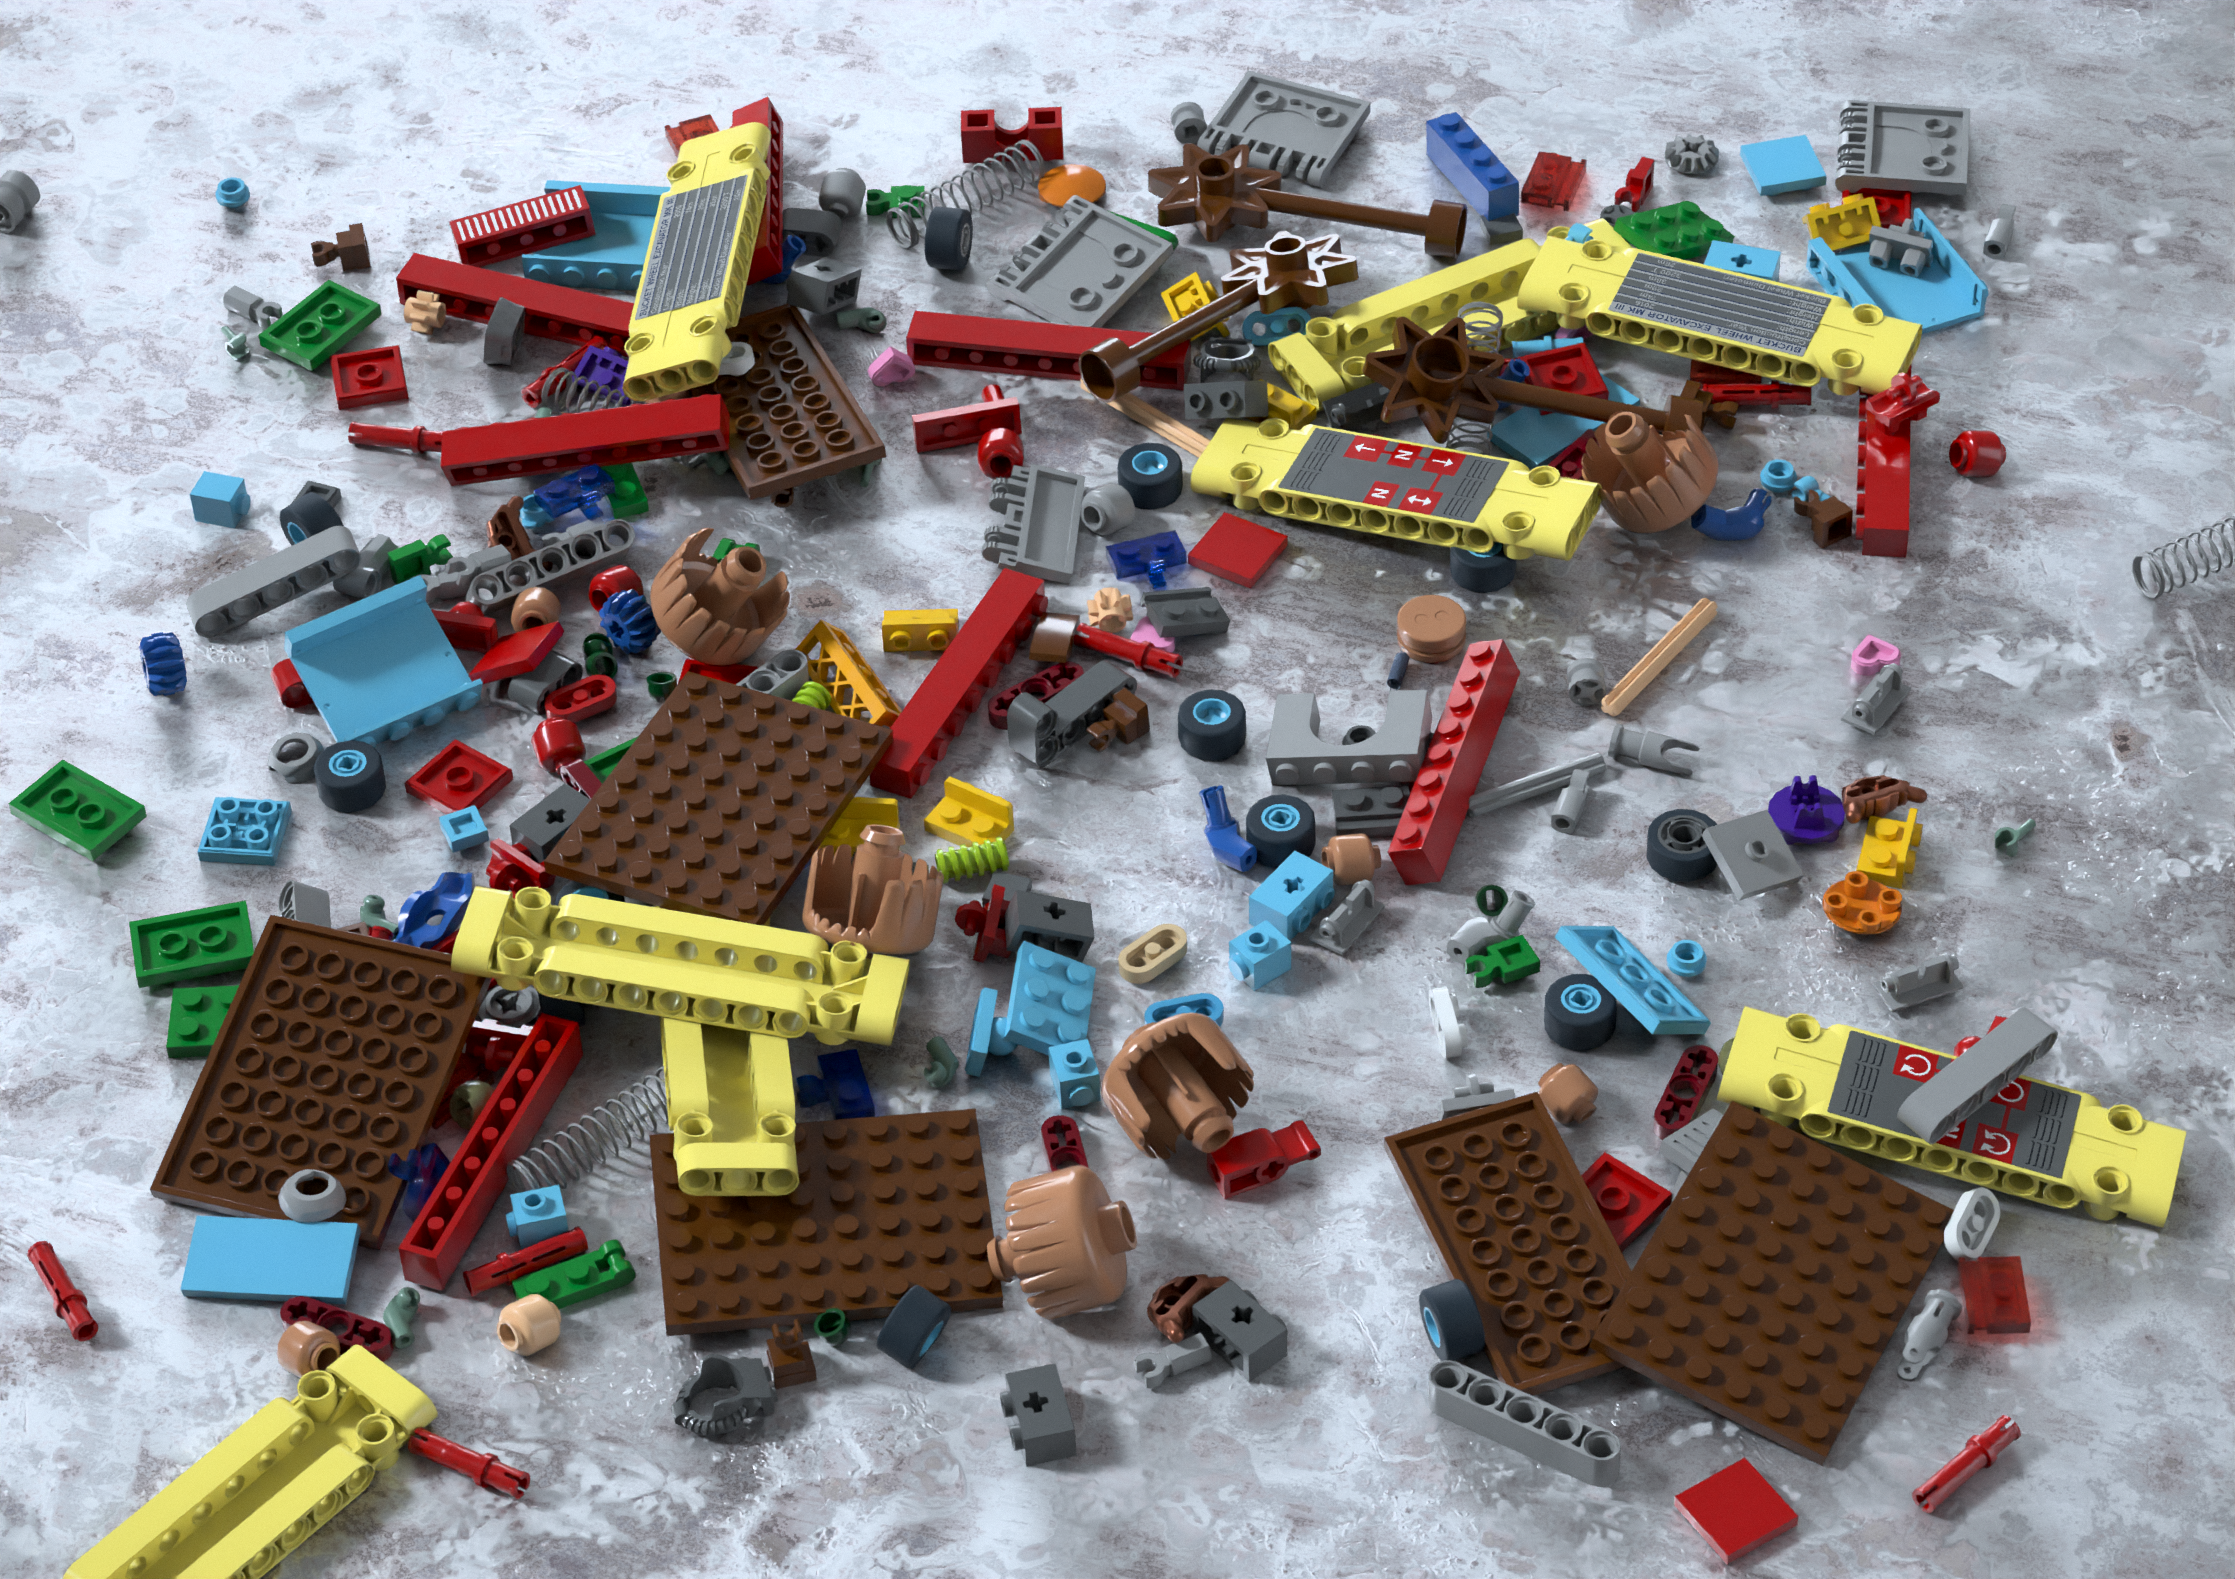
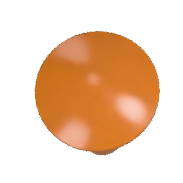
M1079 164L1058 166L1046 172L1044 177H1041L1039 180V199L1042 202L1050 203L1060 208H1063V205L1073 195L1094 203L1106 193V182L1100 172L1089 166Z
M1852 871L1846 874L1845 880L1833 884L1826 890L1822 906L1826 916L1836 926L1856 934H1878L1891 929L1899 921L1902 911V895L1896 889L1888 888L1879 882L1868 879L1867 875L1862 872Z

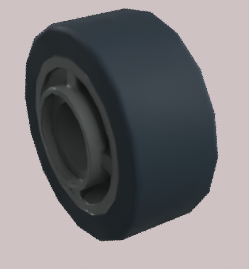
M1690 809L1671 810L1656 817L1648 828L1646 858L1651 868L1662 877L1682 882L1703 879L1711 874L1718 864L1701 834L1706 828L1715 826L1717 823L1706 814Z

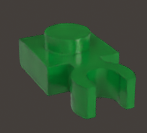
M891 186V192H884L879 189L867 190V215H881L893 207L898 208L903 202L909 203L912 197H920V194L925 191V186ZM916 199V200L912 201L911 204H913L914 206H916V207L919 209V207H918V201H919V200ZM921 201L922 212L924 215L925 203ZM904 205L901 207V210H903L907 214L908 205ZM911 207L912 218H921L919 213ZM892 212V218H897L896 212Z
M444 534L433 537L427 545L419 539L388 552L390 571L396 585L417 575H430V566L434 564H447L448 560L453 558L446 549L451 546L450 541Z
M1520 935L1488 946L1487 956L1474 955L1465 960V972L1470 974L1480 971L1474 974V986L1476 988H1483L1488 986L1493 978L1500 977L1503 983L1506 984L1540 972V959L1525 937Z

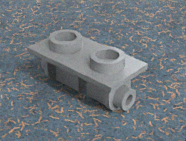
M1895 663L1883 666L1880 674L1873 678L1842 716L1841 721L1875 735L1911 691V687L1902 684L1901 667Z
M1369 880L1356 882L1351 891L1335 909L1320 922L1319 927L1311 934L1309 940L1343 955L1385 908V904L1374 900L1375 886Z
M1945 952L1939 954V957L1922 962V967L1917 968L1916 965H1912L1897 971H1888L1885 977L1873 983L1874 988L1891 1012L1963 989L1962 983L1954 974V970L1959 968L1958 959L1954 954L1948 955Z

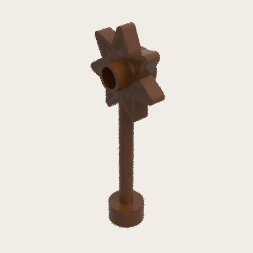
M1187 143L1183 146V166L1154 168L1148 171V191L1162 198L1158 204V225L1168 227L1190 223L1199 229L1205 240L1210 243L1217 242L1226 230L1233 228L1237 224L1258 229L1266 228L1268 226V211L1424 236L1426 254L1454 259L1459 257L1464 241L1467 224L1466 204L1435 199L1431 205L1429 215L1284 192L1281 191L1280 172L1249 167V146L1245 144H1240L1220 155H1212L1195 144Z
M1280 231L1265 244L1264 248L1233 249L1229 252L1232 272L1221 277L1223 296L1130 347L1117 338H1108L1084 351L1079 357V372L1083 383L1096 399L1104 403H1110L1138 387L1141 379L1139 366L1257 301L1260 303L1262 314H1271L1280 308L1299 307L1305 310L1314 305L1325 306L1329 303L1328 287L1359 279L1356 257L1342 254L1340 236L1337 234L1305 241L1300 236L1292 235L1287 231Z
M1406 317L1397 318L1392 332L1394 349L1367 354L1362 369L1365 376L1390 390L1380 415L1382 421L1391 423L1419 416L1434 441L1439 444L1447 441L1455 417L1486 424L1492 423L1499 407L1498 402L1605 423L1609 422V417L1612 414L1621 410L1623 412L1628 411L1640 415L1648 426L1653 425L1660 435L1665 431L1675 433L1677 430L1684 432L1690 430L1685 414L1690 415L1700 428L1703 414V401L1671 394L1666 400L1664 410L1661 411L1499 379L1498 377L1504 364V357L1496 353L1467 349L1465 321L1459 317L1453 318L1433 335Z

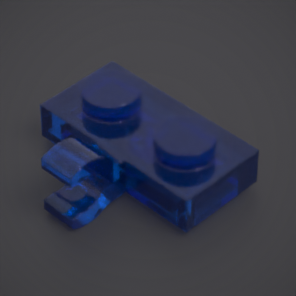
M596 463L533 490L535 502L553 519L579 508L590 521L604 515L596 503L601 501V498L616 492L614 480Z
M1175 530L1106 546V558L1117 580L1145 573L1152 589L1167 586L1162 573L1166 571V568L1187 563L1186 550Z
M857 1049L817 1056V1067L821 1079L814 1075H802L796 1078L799 1088L797 1097L800 1107L807 1108L819 1103L828 1102L834 1120L875 1117V1106Z
M436 1143L422 1145L420 1152L411 1149L406 1161L400 1159L397 1153H392L388 1163V1170L392 1175L409 1182L402 1209L413 1223L451 1163Z

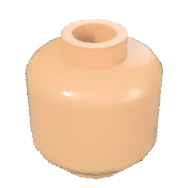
M530 1294L502 1309L497 1324L498 1337L502 1345L509 1351H513L521 1356H529L557 1341L560 1334V1311L554 1303L549 1302L543 1296Z

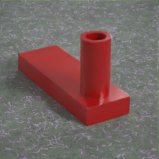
M992 384L982 390L981 396L984 403L912 415L914 442L917 453L976 443L981 440L985 433L996 428L1010 429L1017 435H1021L1020 406L1017 397L1005 399L1002 389L998 385Z

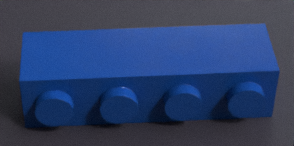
M1454 112L1426 121L1427 156L1478 214L1484 215L1488 221L1513 213L1519 216V181L1461 116Z

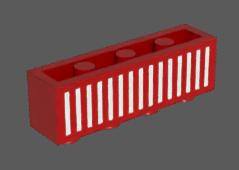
M581 185L449 221L461 263L475 267H483L522 256L523 254L533 253L596 235L590 207Z

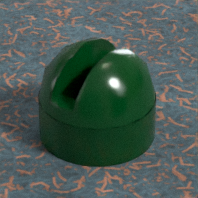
M596 632L585 638L582 646L585 661L591 654L599 651L613 655L612 643L606 635Z
M599 651L591 654L586 659L585 670L588 676L600 675L595 666V663H597L604 671L601 675L609 676L612 679L615 677L618 663L613 655Z
M670 672L653 673L646 679L649 696L655 702H659L662 697L666 701L677 686V677Z
M1492 884L1480 888L1475 897L1477 909L1482 914L1492 917L1500 915L1508 903V896L1505 890ZM1492 890V904L1494 908L1492 910L1487 909L1486 891Z
M830 1308L826 1312L819 1314L816 1318L814 1330L823 1342L836 1346L843 1344L849 1338L851 1324L842 1310Z

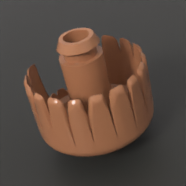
M1621 410L1612 414L1607 424L1602 423L1595 430L1594 435L1599 446L1593 438L1588 440L1586 444L1587 454L1584 453L1581 460L1583 466L1582 476L1585 481L1601 484L1602 489L1598 488L1601 505L1610 518L1621 528L1630 532L1646 534L1667 530L1692 516L1709 498L1718 476V458L1714 448L1690 415L1685 414L1690 430L1686 432L1677 430L1675 433L1665 431L1660 435L1654 426H1648L1640 415Z
M703 528L688 536L658 571L651 587V607L658 627L668 641L679 651L705 664L728 666L740 663L753 655L784 620L790 601V593L786 591L788 578L783 571H780L770 581L758 588L766 576V561L762 554L752 547L734 548L720 563L714 557L709 556L706 558L704 553L699 554L701 548L714 531L712 528Z
M867 825L860 834V837L864 839V844L857 846L852 864L851 847L849 844L840 845L834 859L833 845L826 846L823 853L822 848L815 851L811 859L802 913L804 926L811 934L820 936L826 942L833 945L844 940L851 941L850 945L855 946L854 943H859L867 950L866 959H872L873 954L886 956L912 954L926 949L932 943L944 876L933 865L929 873L927 862L922 859L917 860L914 873L912 872V857L899 850V847L905 844L901 830L885 825Z
M1182 1013L1165 1018L1159 1022L1146 1024L1134 1031L1126 1039L1122 1049L1109 1065L1103 1077L1101 1093L1106 1107L1137 1149L1151 1159L1159 1158L1165 1160L1171 1157L1168 1149L1176 1154L1175 1143L1178 1135L1181 1133L1187 1140L1192 1141V1146L1195 1149L1204 1153H1211L1223 1147L1233 1136L1234 1127L1232 1120L1237 1115L1230 1098L1240 1108L1247 1104L1249 1100L1247 1090L1252 1092L1254 1088V1072L1213 1019L1200 1013Z
M1082 1165L1067 1167L1011 1184L1006 1194L1009 1198L1005 1202L1004 1209L1006 1212L1020 1211L1008 1216L1005 1220L1008 1231L1007 1238L1002 1239L1000 1235H997L987 1245L988 1260L995 1278L999 1281L1010 1283L1013 1276L1017 1275L1021 1280L1020 1286L1024 1293L1045 1291L1029 1297L1027 1302L1030 1307L1038 1309L1035 1312L1039 1316L1047 1320L1086 1311L1117 1301L1123 1295L1127 1283L1125 1252L1134 1250L1137 1246L1133 1218L1126 1203L1123 1200L1112 1203L1100 1178L1090 1168Z

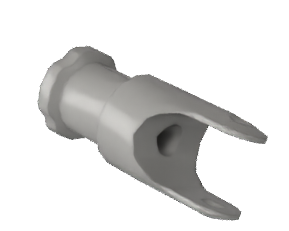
M1617 723L1611 736L1608 756L1615 758L1616 755L1637 759L1641 765L1683 775H1692L1693 771L1691 769L1672 764L1662 756L1665 751L1672 748L1699 751L1700 747L1691 742L1651 731L1643 734L1624 729L1623 724Z
M1942 1289L1930 1290L1925 1297L1926 1306L1922 1313L1913 1318L1906 1330L1903 1358L1897 1368L1899 1376L1903 1379H1915L1922 1367L1927 1365L1938 1354L1948 1337V1326L1952 1320L1960 1316L1962 1305L1948 1291ZM1940 1303H1944L1942 1309L1938 1308ZM1908 1369L1911 1371V1373L1907 1374L1904 1370Z

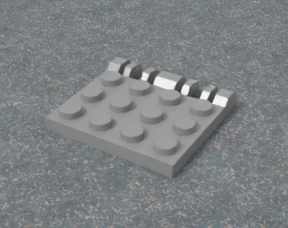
M1248 70L1201 135L1197 146L1212 155H1220L1230 150L1232 145H1248L1250 168L1273 171L1276 168V171L1281 173V177H1286L1291 171L1293 161L1300 162L1296 169V181L1305 183L1308 179V184L1322 188L1328 181L1332 168L1371 113V102Z
M1857 100L1843 102L1840 108L1839 123H1841V129L1839 130L1837 161L1839 165L1836 167V188L1841 192L1849 190V193H1855L1861 188L1911 191V193H1941L1946 196L1966 195L1970 108Z
M1073 195L1063 205V208L1056 212L1055 217L1062 226L1047 221L1043 225L1042 231H1037L1022 246V252L1018 251L1013 256L1012 260L1015 266L1021 271L1004 265L1000 272L996 273L986 283V288L994 297L1002 301L1008 299L1054 324L1101 328L1174 253L1173 245L1171 242L1077 195Z

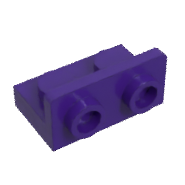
M590 345L574 372L577 378L585 376L588 383L595 380L600 387L608 385L611 392L617 389L624 396L622 387L629 361L623 359L620 353L609 347L601 350ZM580 379L577 382V388L583 390L586 382ZM591 384L588 392L594 395L597 391L596 384ZM603 388L600 391L599 397L605 399L608 396V390ZM613 393L610 402L617 404L619 394ZM624 398L621 407L630 406V398Z

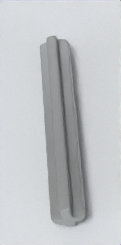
M1595 753L1471 795L1467 814L1473 818L1569 785L1575 769L1590 772L1589 778L1606 771V763L1600 753Z

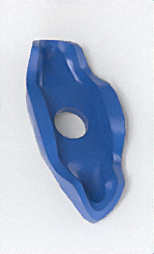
M444 872L431 889L418 890L412 893L401 907L398 917V935L393 942L431 949L455 932L464 919L475 889L474 873ZM436 915H444L439 925L432 926L427 924L430 918Z

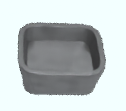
M503 297L499 298L485 333V364L512 365L524 335L526 307Z

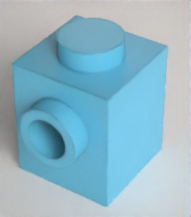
M204 471L190 493L194 518L197 522L235 529L242 516L246 515L250 509L251 498L247 494L244 478Z
M1267 920L1261 922L1229 941L1228 966L1232 975L1239 981L1243 980L1253 991H1256L1291 970V941Z
M1088 1039L1048 1047L1050 1076L1061 1109L1101 1101L1100 1074Z
M559 1185L510 1195L513 1211L505 1213L509 1235L510 1237L518 1236L521 1250L569 1231Z

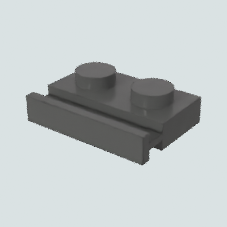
M1210 587L1143 592L1140 605L1141 607H1146V615L1160 638L1227 632L1230 624V619L1217 598H1212Z
M1409 785L1332 790L1336 836L1362 833L1366 834L1369 839L1393 837L1410 796Z

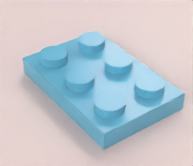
M1023 941L1017 951L1004 1039L1048 1056V1047L1085 1040L1096 968Z

